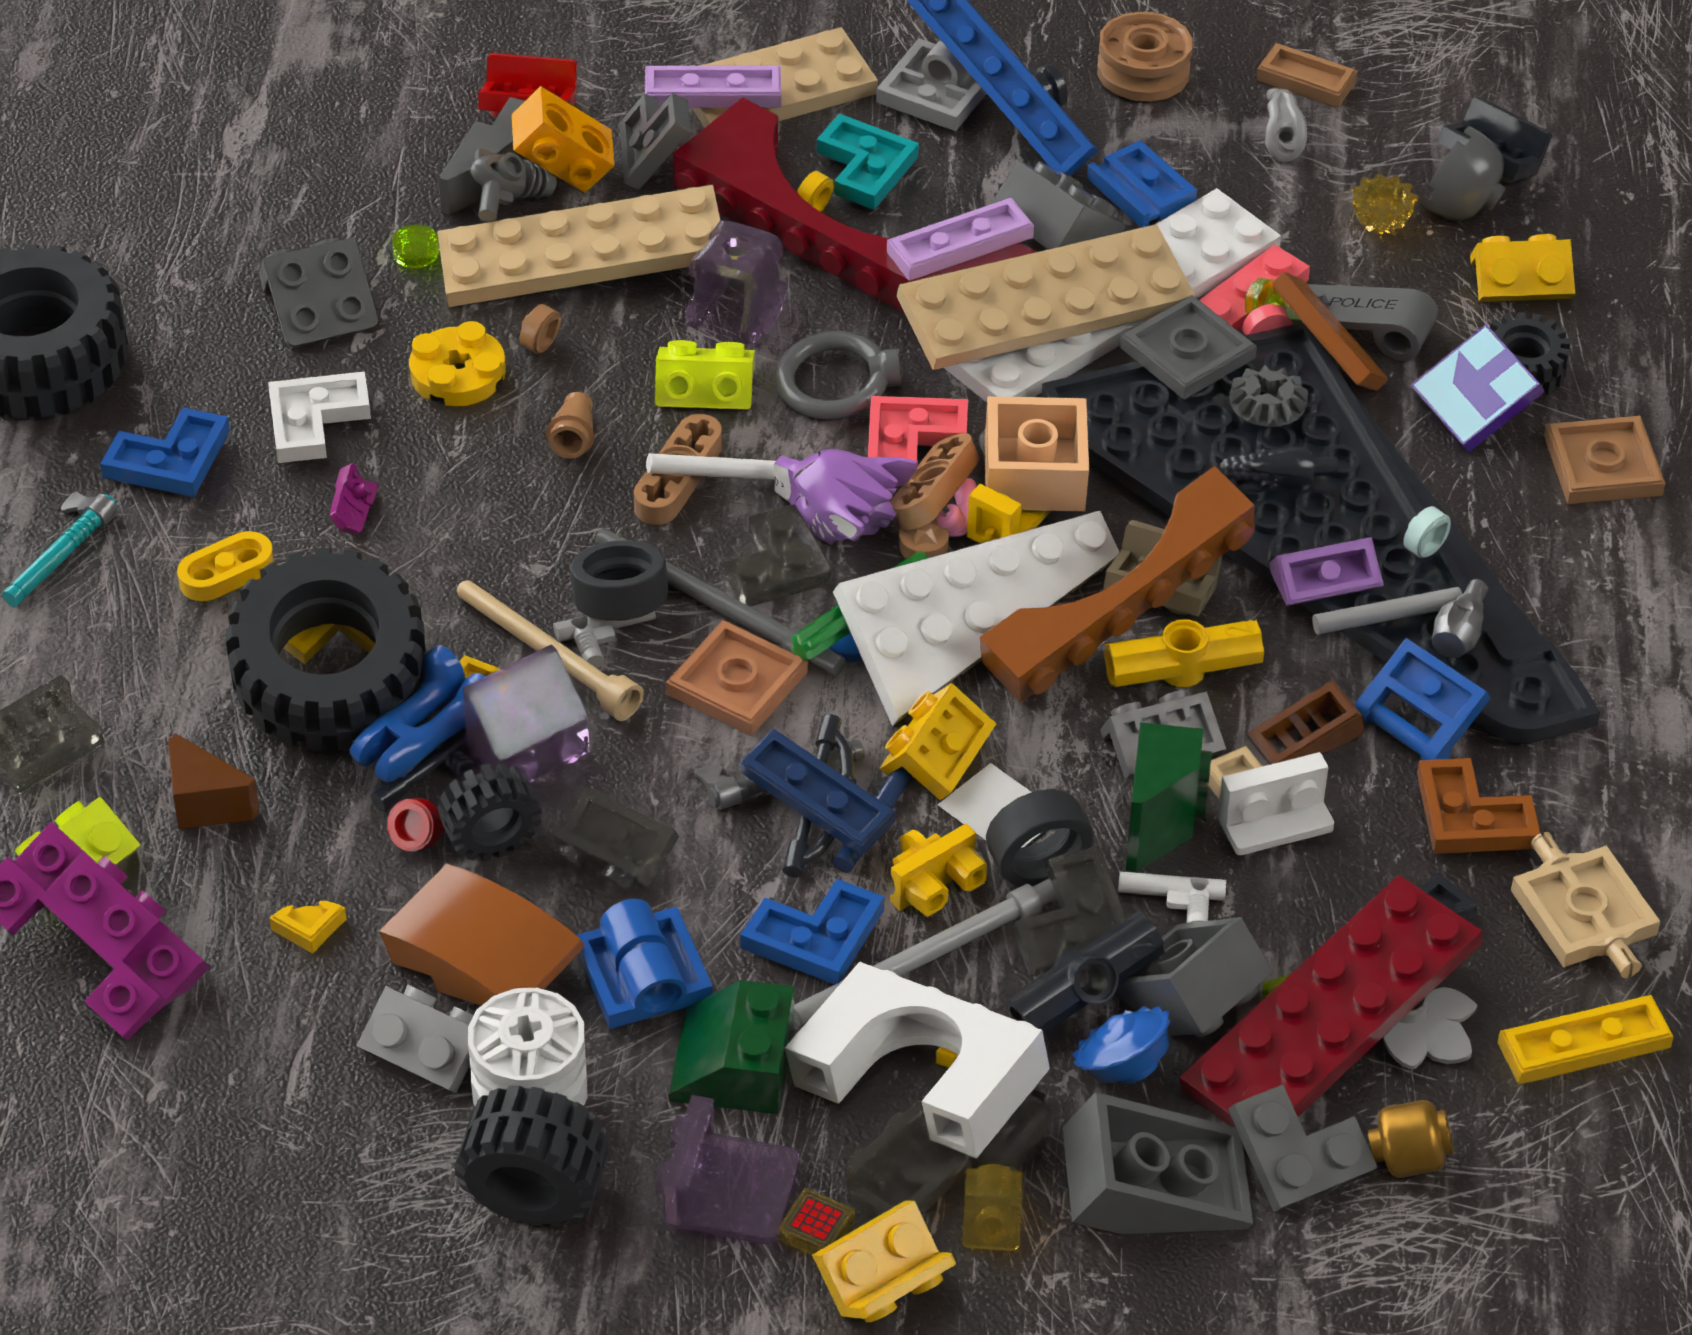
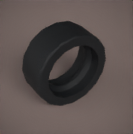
M633 540L600 543L583 550L572 560L570 575L573 602L580 612L591 618L605 621L635 619L656 611L667 600L666 559L659 549L650 544Z
M1046 789L1018 797L1003 807L989 824L986 842L1001 875L1008 882L1018 886L1025 884L1035 886L1063 871L1069 873L1075 869L1088 855L1093 843V834L1088 820L1078 801L1065 791ZM1051 829H1057L1045 840L1029 847H1022L1034 836Z

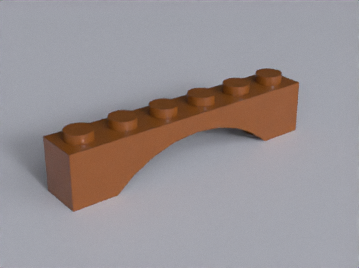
M1214 466L1176 494L1172 514L1161 539L1145 560L1126 577L1099 593L1072 603L1045 608H1019L979 637L982 663L1020 703L1032 694L1038 695L1045 692L1054 684L1059 674L1073 664L1081 665L1094 654L1097 647L1111 636H1120L1127 632L1138 616L1152 606L1157 608L1165 604L1172 597L1175 589L1190 578L1197 579L1203 576L1221 555L1230 549L1235 551L1244 546L1254 532L1255 505Z

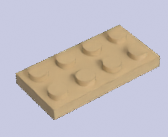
M842 27L749 53H742L738 56L709 64L699 65L781 66V107H762L778 115V121L875 95L878 87V79ZM729 108L692 109L705 128Z

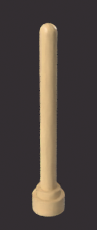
M466 580L458 585L457 594L462 600L596 692L601 709L618 721H625L638 710L643 700L644 691L640 685L625 675L607 676L475 583Z

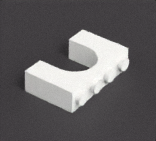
M862 962L855 966L785 1047L794 1086L838 1104L878 1059L891 1051L911 1045H935L958 1055L957 1059L922 1100V1106L930 1140L975 1158L981 1154L1050 1069L1043 1031L1034 1027L1028 1022L1017 1021L990 1011L980 1004H971L947 995L935 987L923 986L899 977L892 971L880 970Z

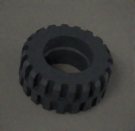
M24 244V249L11 250V247L0 249V417L2 418L4 414H9L15 420L28 421L29 416H41V419L44 420L55 418V413L65 410L68 414L80 410L83 402L89 400L92 403L101 397L105 392L104 386L109 388L112 386L126 363L128 342L119 288L104 267L96 261L91 262L88 256L76 250L68 253L63 246L51 244L49 248H39L37 244ZM29 328H55L49 332L33 336H10L15 332Z
M316 548V554L303 556L302 551L286 555V563L278 566L274 561L260 570L261 579L259 581L254 578L250 579L240 590L241 601L237 600L232 604L228 615L230 626L226 629V647L233 689L237 691L238 702L245 714L253 715L255 725L265 733L271 734L274 730H277L278 741L290 746H296L297 741L306 742L307 750L324 751V745L334 744L338 745V751L350 749L353 741L371 723L407 700L423 683L422 663L423 656L426 654L421 607L416 596L409 593L408 583L397 573L389 576L388 565L376 558L371 557L369 562L362 560L361 552L345 549L344 554H332L331 548ZM321 624L346 625L355 628L367 635L375 644L371 652L360 663L345 671L334 674L307 673L292 667L279 656L284 646L292 637L308 628Z

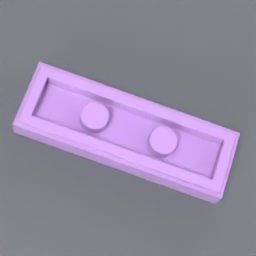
M645 66V94L659 100L660 107L672 93L688 100V108H730L742 97L760 107H781V66Z
M1008 198L887 240V253L910 281L1031 239L1034 236V225L1012 198Z

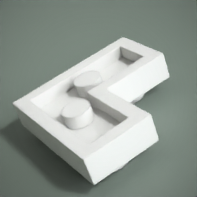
M365 371L268 382L278 463L327 458L323 424L371 419Z

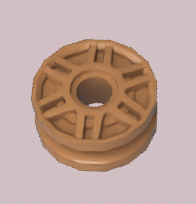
M1152 12L1122 14L1108 21L1100 31L1097 76L1102 85L1112 93L1130 100L1152 102L1168 99L1181 92L1189 82L1193 38L1187 28L1174 18Z

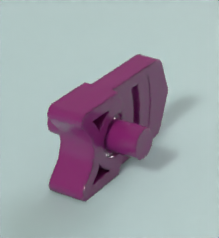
M351 463L339 471L335 485L336 492L330 509V517L340 531L355 535L363 529L370 505L373 504L378 484L377 482L363 480L358 473L356 465Z

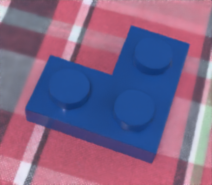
M182 407L165 440L118 431L100 463L102 478L195 497L230 432L229 419L227 416Z
M837 878L814 915L764 897L740 935L741 949L835 985L842 980L884 912L885 897Z

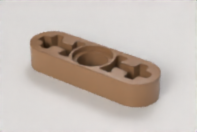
M690 415L680 422L658 454L718 457L722 450L721 424L710 415ZM692 440L697 441L695 443V450L692 448ZM646 471L634 489L636 516L642 522L651 525H662L672 521L704 476L654 474ZM662 489L665 491V499L659 498L662 494Z
M959 433L937 442L920 462L909 482L904 484L892 498L890 503L893 506V510L897 513L895 519L900 529L912 530L933 521L978 464L980 456L970 434Z

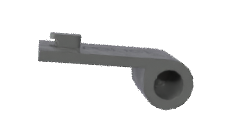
M1307 284L1345 329L1372 330L1378 349L1385 356L1393 360L1410 361L1415 358L1438 317V307L1435 301L1428 294L1420 290ZM1289 307L1287 314L1292 323H1301V319Z

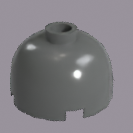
M1468 126L1464 131V134L1470 138L1467 144L1463 145L1458 141L1454 144L1428 184L1431 189L1436 190L1431 200L1422 195L1419 201V205L1447 220L1462 221L1470 219L1483 207L1492 211L1506 187L1499 184L1504 171L1503 156L1490 139L1471 126Z

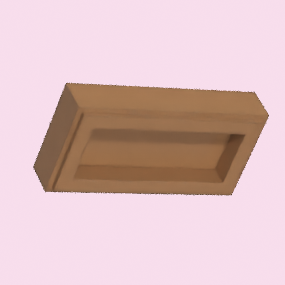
M1275 43L1257 68L1256 80L1281 89H1288L1292 93L1339 108L1355 85L1358 70Z

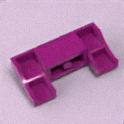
M51 821L14 861L7 856L0 864V924L14 936L44 906L48 907L114 968L84 1002L128 1041L159 1010L175 998L189 991L211 966L159 920L167 911L144 890L134 897L122 886L128 876L104 855L97 863Z

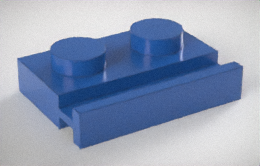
M1141 140L1104 157V163L1096 165L1093 162L1088 165L1087 179L1141 228L1149 226V221L1155 218L1158 221H1162L1196 201L1197 190Z

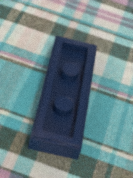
M774 728L739 762L740 773L861 856L895 822V811Z

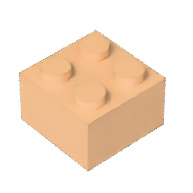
M988 396L985 426L986 487L1005 494L1021 503V510L1085 511L1089 476L1086 399Z

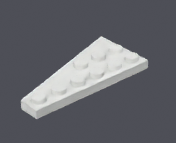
M1101 511L845 581L839 583L833 593L892 726H894L906 717L913 704L925 692L930 691L936 694L957 676L963 675L981 661L980 636L1019 608H1045L1053 606L1111 565L1119 554V550Z

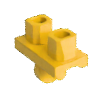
M966 823L942 838L935 833L926 839L916 830H911L902 835L900 838L902 853L893 858L894 866L891 867L895 891L894 894L890 895V902L899 911L912 905L929 917L941 910L948 902V888L945 884L954 880L964 891L969 892L983 885L987 876V864L976 851V832Z

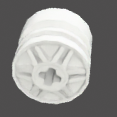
M515 988L491 997L476 1010L468 1026L472 1096L475 1106L477 1100L482 1095L488 1096L491 1090L497 1088L508 1090L509 1086L543 1088L548 1092H557L565 1095L567 1099L579 1102L584 1106L587 1100L584 1021L572 1003L558 993L544 989Z

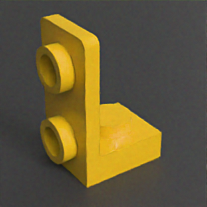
M979 484L969 494L967 537L982 544L1035 529L1051 511L1021 510V503L1005 494L998 493Z

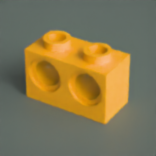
M540 86L512 113L513 150L580 191L586 193L615 166L612 129Z

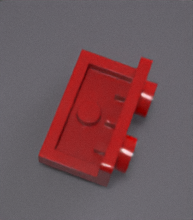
M491 53L487 57L486 82L478 94V110L490 111V115L497 118L510 97L526 101L540 86L575 107L578 63L576 60Z

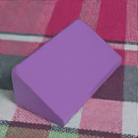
M1371 537L1279 555L1269 563L1271 574L1286 606L1384 586Z

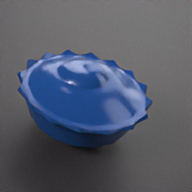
M1143 1006L1136 1012L1126 1010L1123 1014L1112 1016L1100 1028L1091 1029L1088 1039L1079 1041V1050L1073 1052L1072 1055L1076 1059L1073 1065L1082 1067V1070H1086L1102 1083L1120 1082L1122 1084H1131L1146 1078L1157 1068L1158 1061L1165 1055L1169 1047L1168 1025L1171 1022L1168 1020L1169 1012H1162L1159 1006L1152 1010Z

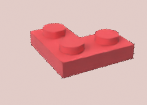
M871 396L868 457H901L917 461L918 445L934 446L937 442L948 436L967 433L968 399Z

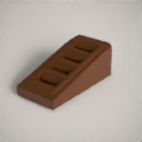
M1331 680L1247 732V737L1267 763L1271 765L1318 752L1323 754L1354 740L1365 732L1361 713L1337 684ZM1331 714L1334 720L1328 723L1323 716ZM1312 721L1319 728L1313 733L1306 726L1307 723ZM1296 729L1303 739L1296 743L1288 731ZM1278 737L1287 749L1278 753L1268 740Z

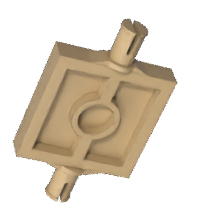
M1544 832L1543 837L1541 833L1532 840L1531 847L1537 852L1543 864L1533 871L1513 877L1511 892L1563 968L1595 956L1605 955L1609 956L1623 978H1628L1629 973L1631 977L1639 972L1642 965L1628 945L1656 936L1660 926L1658 917L1607 845L1586 853L1565 854L1562 853L1549 832Z

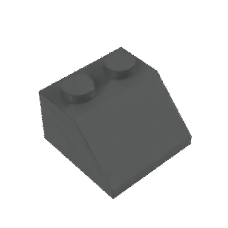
M1241 917L1177 924L1162 937L1165 943L1163 945L1165 954L1118 984L1114 996L1135 1011H1138L1143 1006L1150 1010L1159 1006L1162 1012L1168 1011V1020L1171 1021L1168 1025L1169 1036L1194 1034L1196 1038H1200L1217 1030L1224 1022L1222 1016L1232 1007L1239 1006L1252 999L1259 992L1257 985L1269 976L1273 970Z

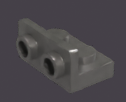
M1179 690L1159 699L1160 704L1142 708L1140 702H1133L1111 711L1112 716H1110L1100 731L1103 740L1112 739L1125 780L1134 778L1140 722L1202 728L1201 750L1212 751L1211 757L1222 755L1226 747L1207 691L1190 695L1188 690Z

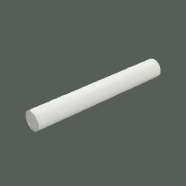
M649 453L646 460V469L648 473L775 480L774 463L776 461Z

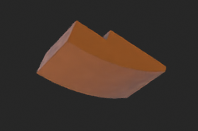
M446 864L379 930L393 964L430 975L438 992L480 1006L491 997L511 989H545L585 948L582 939L536 905L489 879L450 864Z

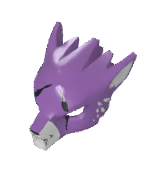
M838 449L821 450L802 461L780 456L774 463V491L795 507L802 526L812 538L817 536L820 540L830 545L845 539L856 541L862 535H874L879 530V526L886 528L890 520L896 517L897 513L893 510L889 500L896 492L895 487L903 486L909 482L918 468V461L901 457H863Z

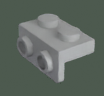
M407 985L403 994L385 986L356 1046L457 1093L470 1066L468 1026L474 1015L455 1006L450 1015H446L433 1008L437 998L410 985Z

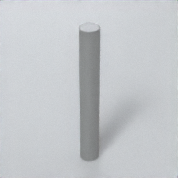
M1459 587L1315 614L1312 617L1315 633L1319 635L1440 611L1441 607L1453 599L1456 600L1462 592Z

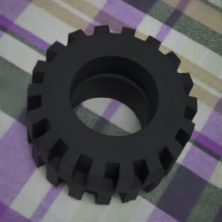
M509 1086L508 1090L497 1088L491 1090L488 1096L482 1095L473 1108L456 1159L455 1176L460 1178L459 1185L464 1191L471 1194V1199L477 1204L487 1207L488 1211L498 1216L502 1215L512 1221L530 1223L536 1226L546 1227V1224L554 1226L567 1225L568 1221L576 1222L582 1219L584 1213H589L592 1208L609 1153L610 1144L608 1142L610 1136L608 1131L601 1127L602 1121L596 1115L588 1113V1108L579 1102L567 1099L565 1095L557 1092H548L543 1088Z

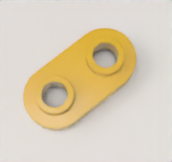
M245 531L234 534L186 556L179 563L177 569L181 592L189 599L195 601H210L243 587L252 578L255 580L260 579V570L274 562L272 543L261 533Z

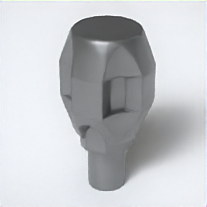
M1479 579L1471 580L1464 594L1458 595L1456 600L1453 599L1441 607L1435 619L1432 644L1440 654L1446 657L1457 658L1475 647L1481 635L1484 607L1482 601L1488 591V586L1485 582Z

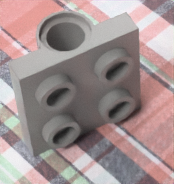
M919 38L877 87L876 103L957 131L987 93L941 40L934 44Z

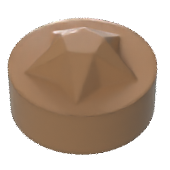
M545 304L535 307L522 321L519 337L520 345L535 354L546 351L559 332L561 325L560 313Z
M936 519L920 528L912 530L900 529L899 550L906 559L917 551H924L928 557H935L948 552V529L939 526Z

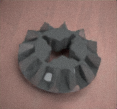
M1264 365L1260 372L1246 368L1242 377L1234 378L1229 399L1235 413L1247 422L1265 427H1278L1292 423L1302 416L1307 407L1308 390L1302 387L1301 377L1288 376L1285 367L1276 372L1270 371ZM1265 390L1267 394L1260 395V392ZM1278 393L1277 397H1273L1271 394Z

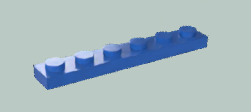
M907 0L1052 169L1058 173L1061 171L1071 176L1098 151L1095 145L969 0Z

